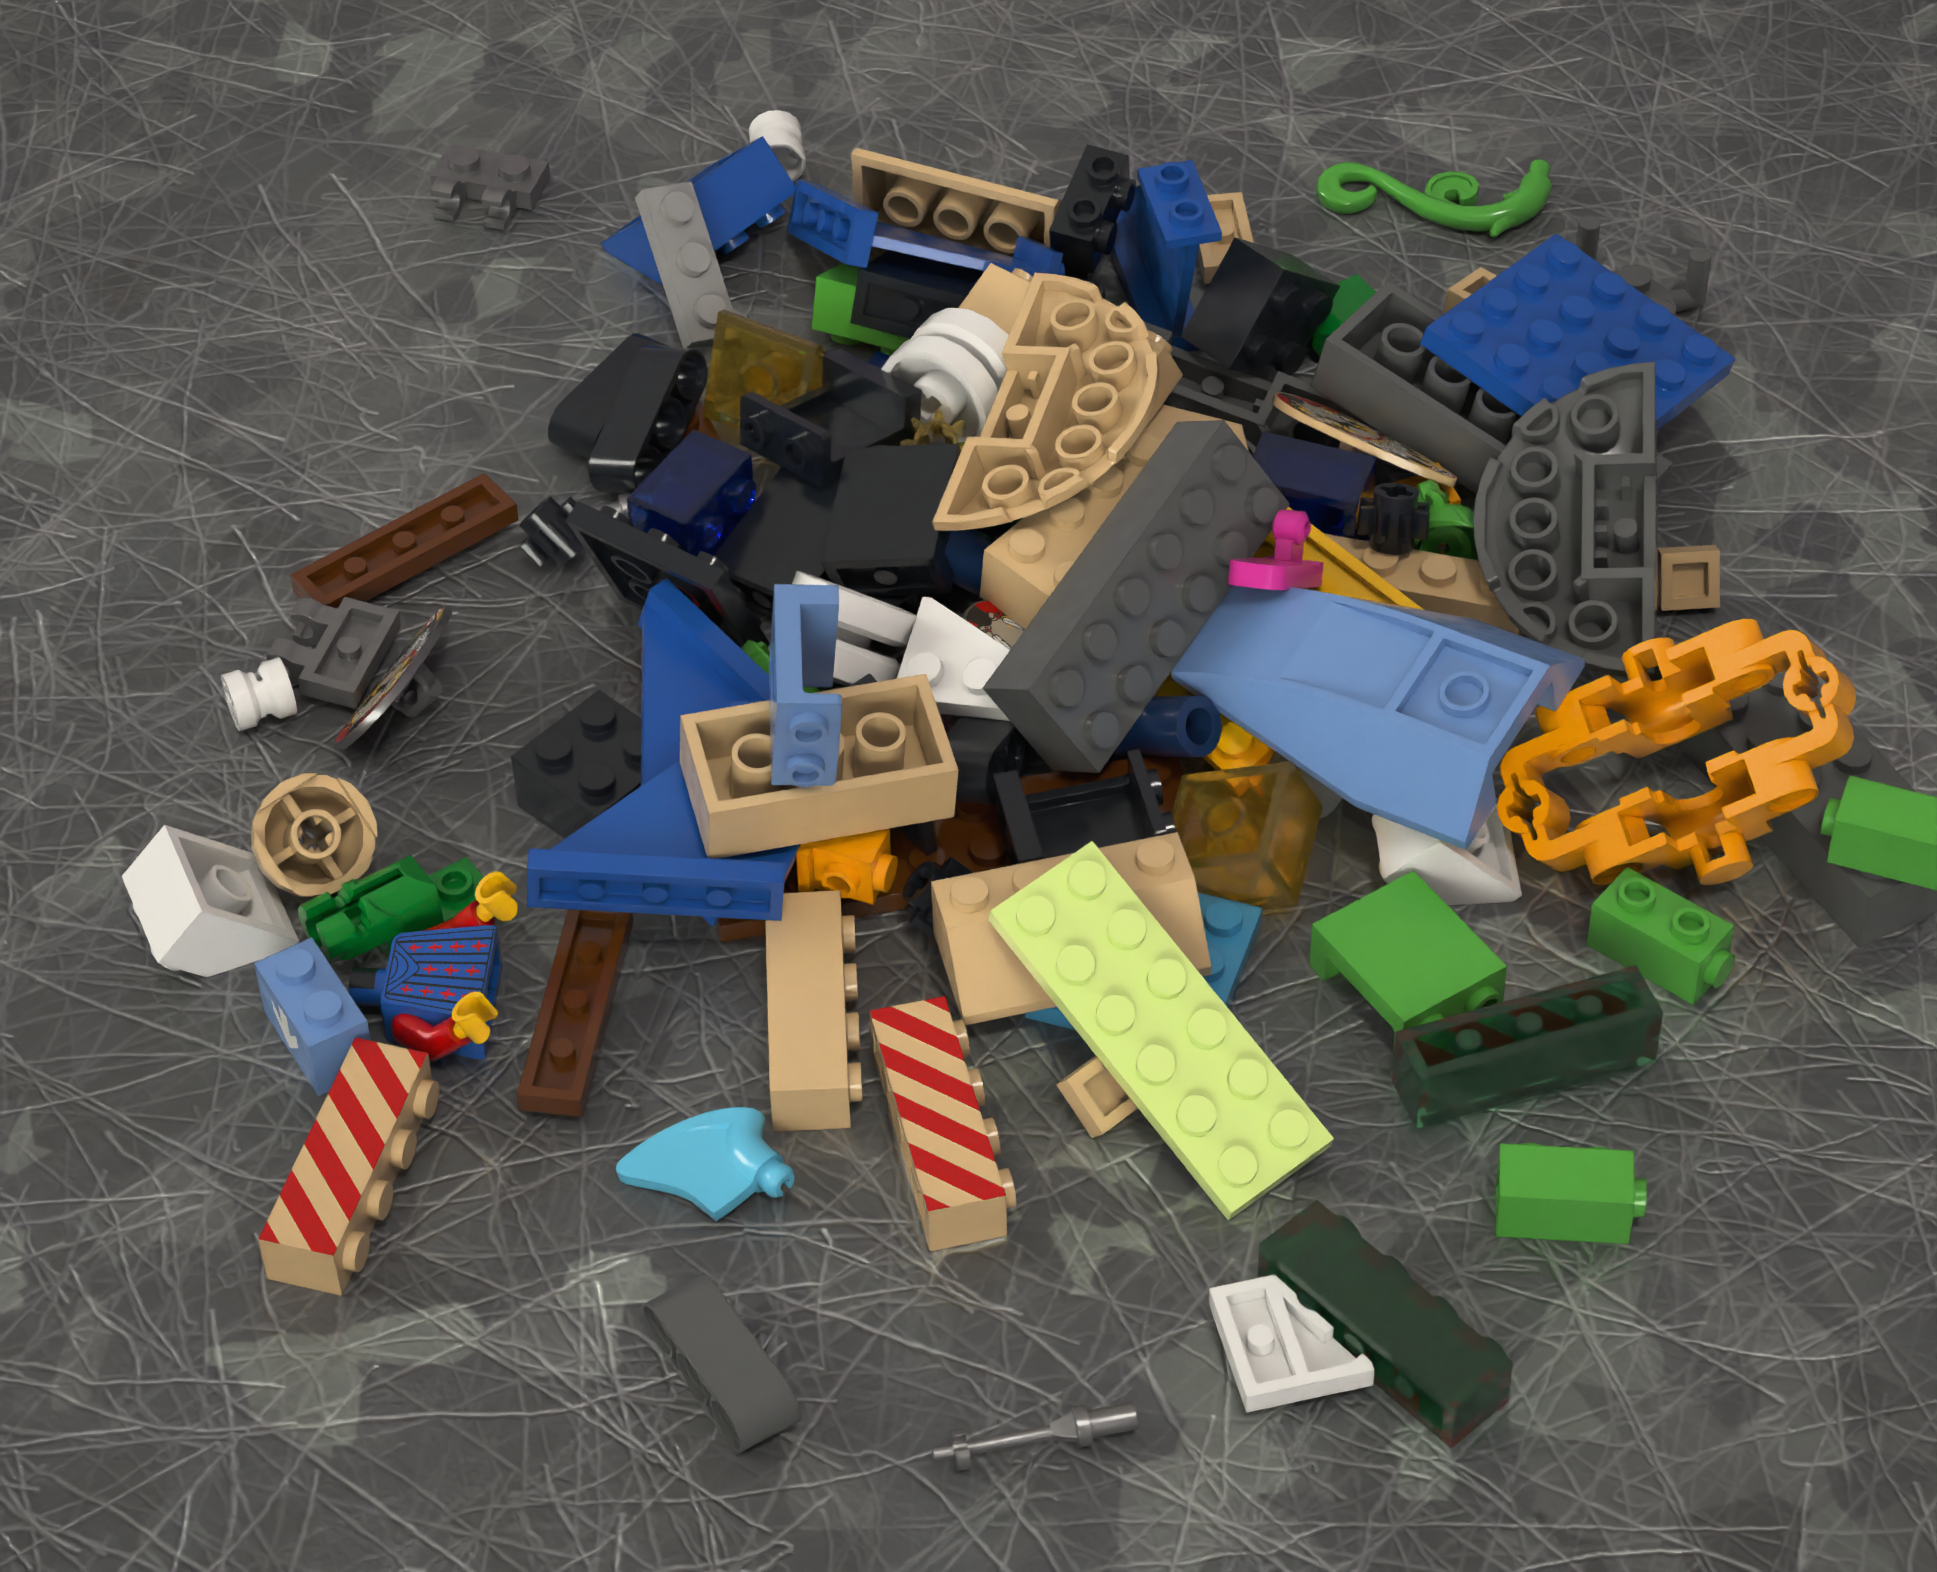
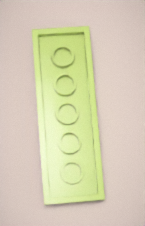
M1093 841L990 911L988 921L1228 1221L1331 1147L1334 1140L1332 1135Z

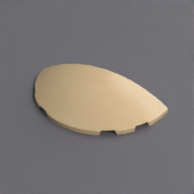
M1034 273L1002 351L1007 368L1006 374L980 437L967 436L932 521L935 531L985 528L1012 522L1047 510L1089 487L1091 483L1105 474L1123 458L1146 427L1155 406L1160 381L1159 360L1156 351L1153 350L1148 339L1146 325L1136 311L1126 302L1116 306L1110 301L1103 299L1098 287L1090 282L1057 274Z

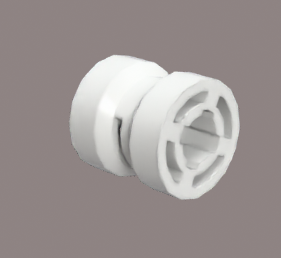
M780 110L767 111L758 115L749 127L750 143L763 136L791 180L796 181L803 174L806 167L799 121L789 112Z
M279 657L261 662L256 673H244L240 670H235L221 675L227 705L239 732L256 727L260 719L267 717L268 714L279 719L297 714V705L291 682Z

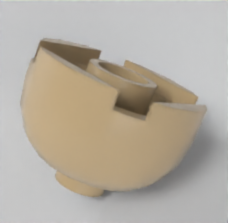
M303 773L282 781L260 802L251 823V849L260 871L277 888L298 897L315 898L326 892L332 895L339 892L342 888L341 884L352 879H359L368 870L375 850L377 821L368 800L351 783L340 778L335 779L328 775H317L318 773ZM305 832L311 833L314 838H309ZM308 845H316L315 850L313 847H310L308 850L306 849Z

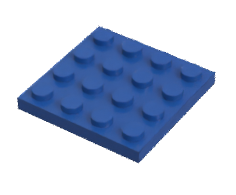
M1557 233L1428 325L1420 342L1426 349L1521 417L1543 398L1552 403L1562 396L1577 390L1581 379L1586 375L1628 364L1655 362L1657 431L1728 376L1736 359L1717 346L1711 339L1701 335L1671 314L1667 308L1648 298L1628 284L1621 276L1608 270L1581 251L1578 246L1565 240Z

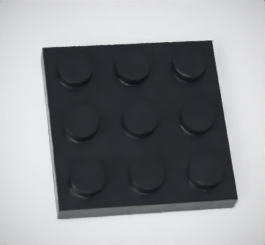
M580 501L577 502L565 521L620 600L643 610L649 590L667 578L740 648L748 640H753L756 643L762 641L769 646L770 643L760 628L762 621L749 611L744 603L746 595L733 585L728 577L730 570L722 561L703 551H700L697 556H693L681 550V546L677 541L660 530L651 528L647 534L632 527V522L626 516L609 506L604 505L598 511Z

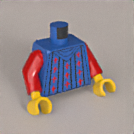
M494 871L483 877L475 891L476 900L452 919L422 931L404 932L395 936L391 945L387 969L353 967L349 981L350 996L356 1005L381 1006L386 1038L393 1044L427 1052L429 1062H435L448 1054L474 1059H486L493 1019H496L499 1013L495 1007L503 969L497 926H494V916L500 921L506 922L512 920L518 910L517 902L511 897V895L516 893L517 886L502 872Z

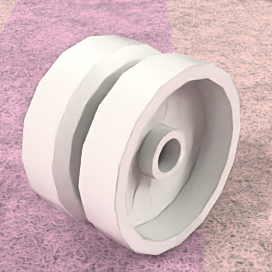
M946 308L936 312L916 330L910 340L905 341L889 357L881 369L922 390L920 440L915 442V444L958 443L962 451L967 436L980 437L1007 371L1002 351L1009 335L991 319L969 309Z
M800 571L796 572L792 583L838 585ZM838 585L839 612L833 682L849 687L869 673L877 682L897 679L900 669L897 660L869 647L872 639L898 648L906 647L917 615Z

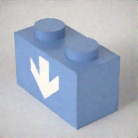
M311 937L255 962L254 966L264 1013L317 1095L320 1096L329 1092L354 1038L370 1041L371 1038L366 1018Z

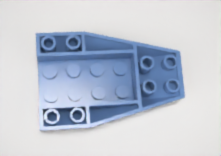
M1232 585L1171 671L1175 682L1195 696L1199 695L1209 698L1221 714L1353 806L1467 850L1497 804L1493 771L1536 705L1557 711L1584 669L1585 661L1584 658L1472 618L1290 587V590H1267Z

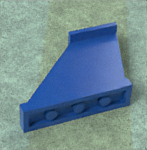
M1193 160L1168 162L1162 165L1138 168L1137 178L1140 185L1136 187L1132 205L1128 212L1120 211L1116 220L1118 229L1116 240L1110 253L1112 262L1128 304L1136 311L1140 318L1147 323L1172 331V346L1189 352L1200 350L1183 339L1181 335L1195 311L1189 296L1199 244L1222 241L1221 228Z
M797 179L786 232L845 264L867 268L871 247L873 246L985 271L990 263L1011 273L1015 268H1018L1031 276H1034V273L1065 276V267L1061 263L1063 254L1030 238L1018 236L1014 255L1010 257L877 221L878 212L819 183Z
M667 578L649 590L637 624L642 628L641 786L680 760V715L730 707V700L749 702L770 700L769 675ZM703 917L712 927L718 924L719 917Z
M730 700V707L762 702V700L752 702ZM678 760L551 849L529 848L527 862V907L781 921L784 883L796 860V853L801 844L719 859L707 858L680 760Z

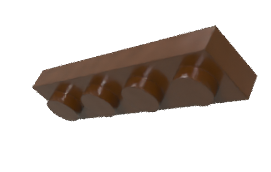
M483 473L290 575L293 592L299 598H311L326 606L337 609L344 597L366 602L518 521L517 504Z
M567 910L517 1091L519 1110L583 1117L634 923L633 913Z

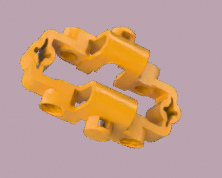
M1740 619L1723 624L1675 645L1673 639L1665 637L1650 639L1629 648L1621 657L1629 679L1628 681L1619 683L1608 674L1569 691L1557 711L1539 706L1535 711V716L1542 735L1513 747L1502 758L1500 771L1505 789L1500 794L1497 803L1498 817L1503 826L1522 837L1529 855L1551 869L1566 872L1586 864L1593 884L1608 885L1626 867L1641 874L1660 865L1676 870L1694 865L1700 884L1716 885L1734 880L1752 869L1754 865L1746 842L1773 832L1771 819L1802 807L1817 798L1819 790L1812 769L1842 757L1852 747L1854 733L1848 716L1855 706L1856 691L1851 680L1830 663L1822 649L1806 635L1796 630H1786L1764 639L1757 620ZM1659 666L1663 678L1651 681L1647 669ZM1787 670L1783 681L1784 695L1793 707L1812 721L1813 729L1797 737L1776 739L1741 754L1733 750L1705 762L1710 781L1717 785V787L1703 795L1678 800L1661 789L1653 791L1649 787H1645L1619 798L1620 805L1582 821L1576 826L1574 831L1565 834L1571 819L1569 807L1563 798L1545 787L1542 779L1544 773L1558 767L1575 766L1610 751L1617 755L1626 753L1635 758H1644L1733 720L1730 700L1766 685L1774 679L1776 674ZM1817 675L1826 682L1821 687L1822 698H1820L1822 706L1813 700V698L1819 695ZM1608 708L1624 715L1630 723L1623 719L1611 724L1606 709ZM1535 801L1541 804L1534 808V805L1536 804ZM1534 817V820H1532V824L1527 821L1528 819ZM1647 819L1662 825L1670 836L1662 832L1650 837L1644 820ZM1722 852L1725 853V856L1717 859L1713 858V856L1717 854H1720Z

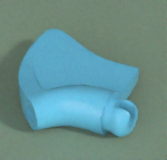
M748 1107L718 1109L676 1123L645 1140L626 1154L616 1165V1172L621 1182L635 1187L680 1196L694 1203L716 1222L739 1206L754 1192H765L773 1198L783 1196L781 1185L784 1184L791 1189L794 1183V1171L789 1165L784 1164L782 1156L763 1140L764 1115L760 1111Z

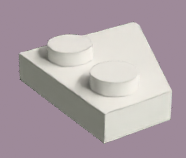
M922 597L897 678L926 674L940 714L1010 721L982 689L1010 649L933 598Z
M1275 1274L1209 1288V1306L1246 1413L1373 1386L1374 1367L1372 1362L1363 1353L1355 1358L1333 1338L1334 1327L1316 1311L1302 1306L1297 1299V1294Z

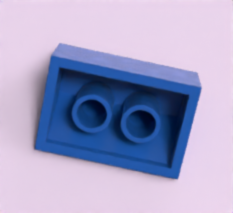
M763 136L712 163L687 181H692L714 251L718 249L722 256L749 239L745 229L754 222H756L759 228H762L784 214L786 209L782 202L792 196L796 188ZM641 215L601 242L607 253L660 285L662 284Z

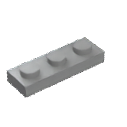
M692 181L642 189L635 197L683 348L694 349L733 342L741 332Z

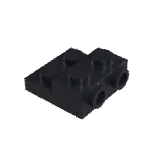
M1087 144L1049 229L1050 248L1063 254L1061 263L1065 267V276L1090 282L1095 274L1101 255H1109L1111 253L1117 236L1118 225L1116 220L1120 211H1129L1136 191V180L1130 179L1129 155Z

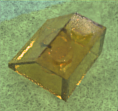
M725 309L719 311L702 416L740 430V398L742 395L752 391L780 406L821 387L823 355L826 354L823 346Z
M1292 761L1182 775L1172 816L1176 832H1178L1195 877L1197 892L1262 907L1263 909L1298 906L1323 807Z

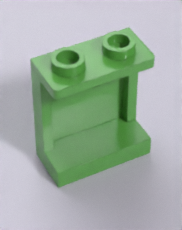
M1414 870L1312 924L1309 965L1324 981L1342 973L1392 1026L1394 1033L1405 1029L1441 1045L1447 1037L1458 1031L1436 1020L1466 1012L1487 1021L1501 1008L1497 1003L1503 1002L1507 965ZM1395 1046L1393 1047V1052L1402 1061L1414 1056V1054Z

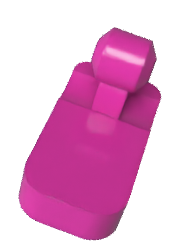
M1280 509L1275 515L1271 525L1276 540L1274 556L1230 559L1229 585L1267 590H1290V587L1302 589L1322 586L1324 562L1302 559L1304 542L1311 530L1308 515L1303 511Z

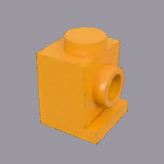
M890 828L801 844L796 853L798 892H813L814 889L822 891L840 890L841 898H850L873 905L880 891L888 892L897 872V856L891 855Z

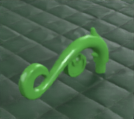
M1538 159L1532 161L1528 174L1521 178L1517 190L1504 194L1503 201L1481 206H1474L1478 200L1479 183L1472 175L1467 173L1448 171L1436 174L1429 179L1425 193L1382 171L1357 162H1343L1324 170L1317 180L1316 194L1320 203L1328 210L1339 214H1354L1369 208L1376 201L1377 189L1374 187L1376 186L1426 220L1462 231L1490 232V236L1496 238L1503 231L1518 227L1531 220L1543 209L1552 188L1551 181L1549 180L1551 168L1545 160ZM1349 182H1369L1372 184L1368 188L1357 192L1341 188L1342 185ZM1449 200L1457 201L1460 205L1455 204Z

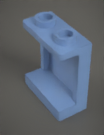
M774 584L769 657L771 785H794L805 788L832 786L836 783L842 696L839 694L806 693L803 687L833 686L839 612L838 585Z

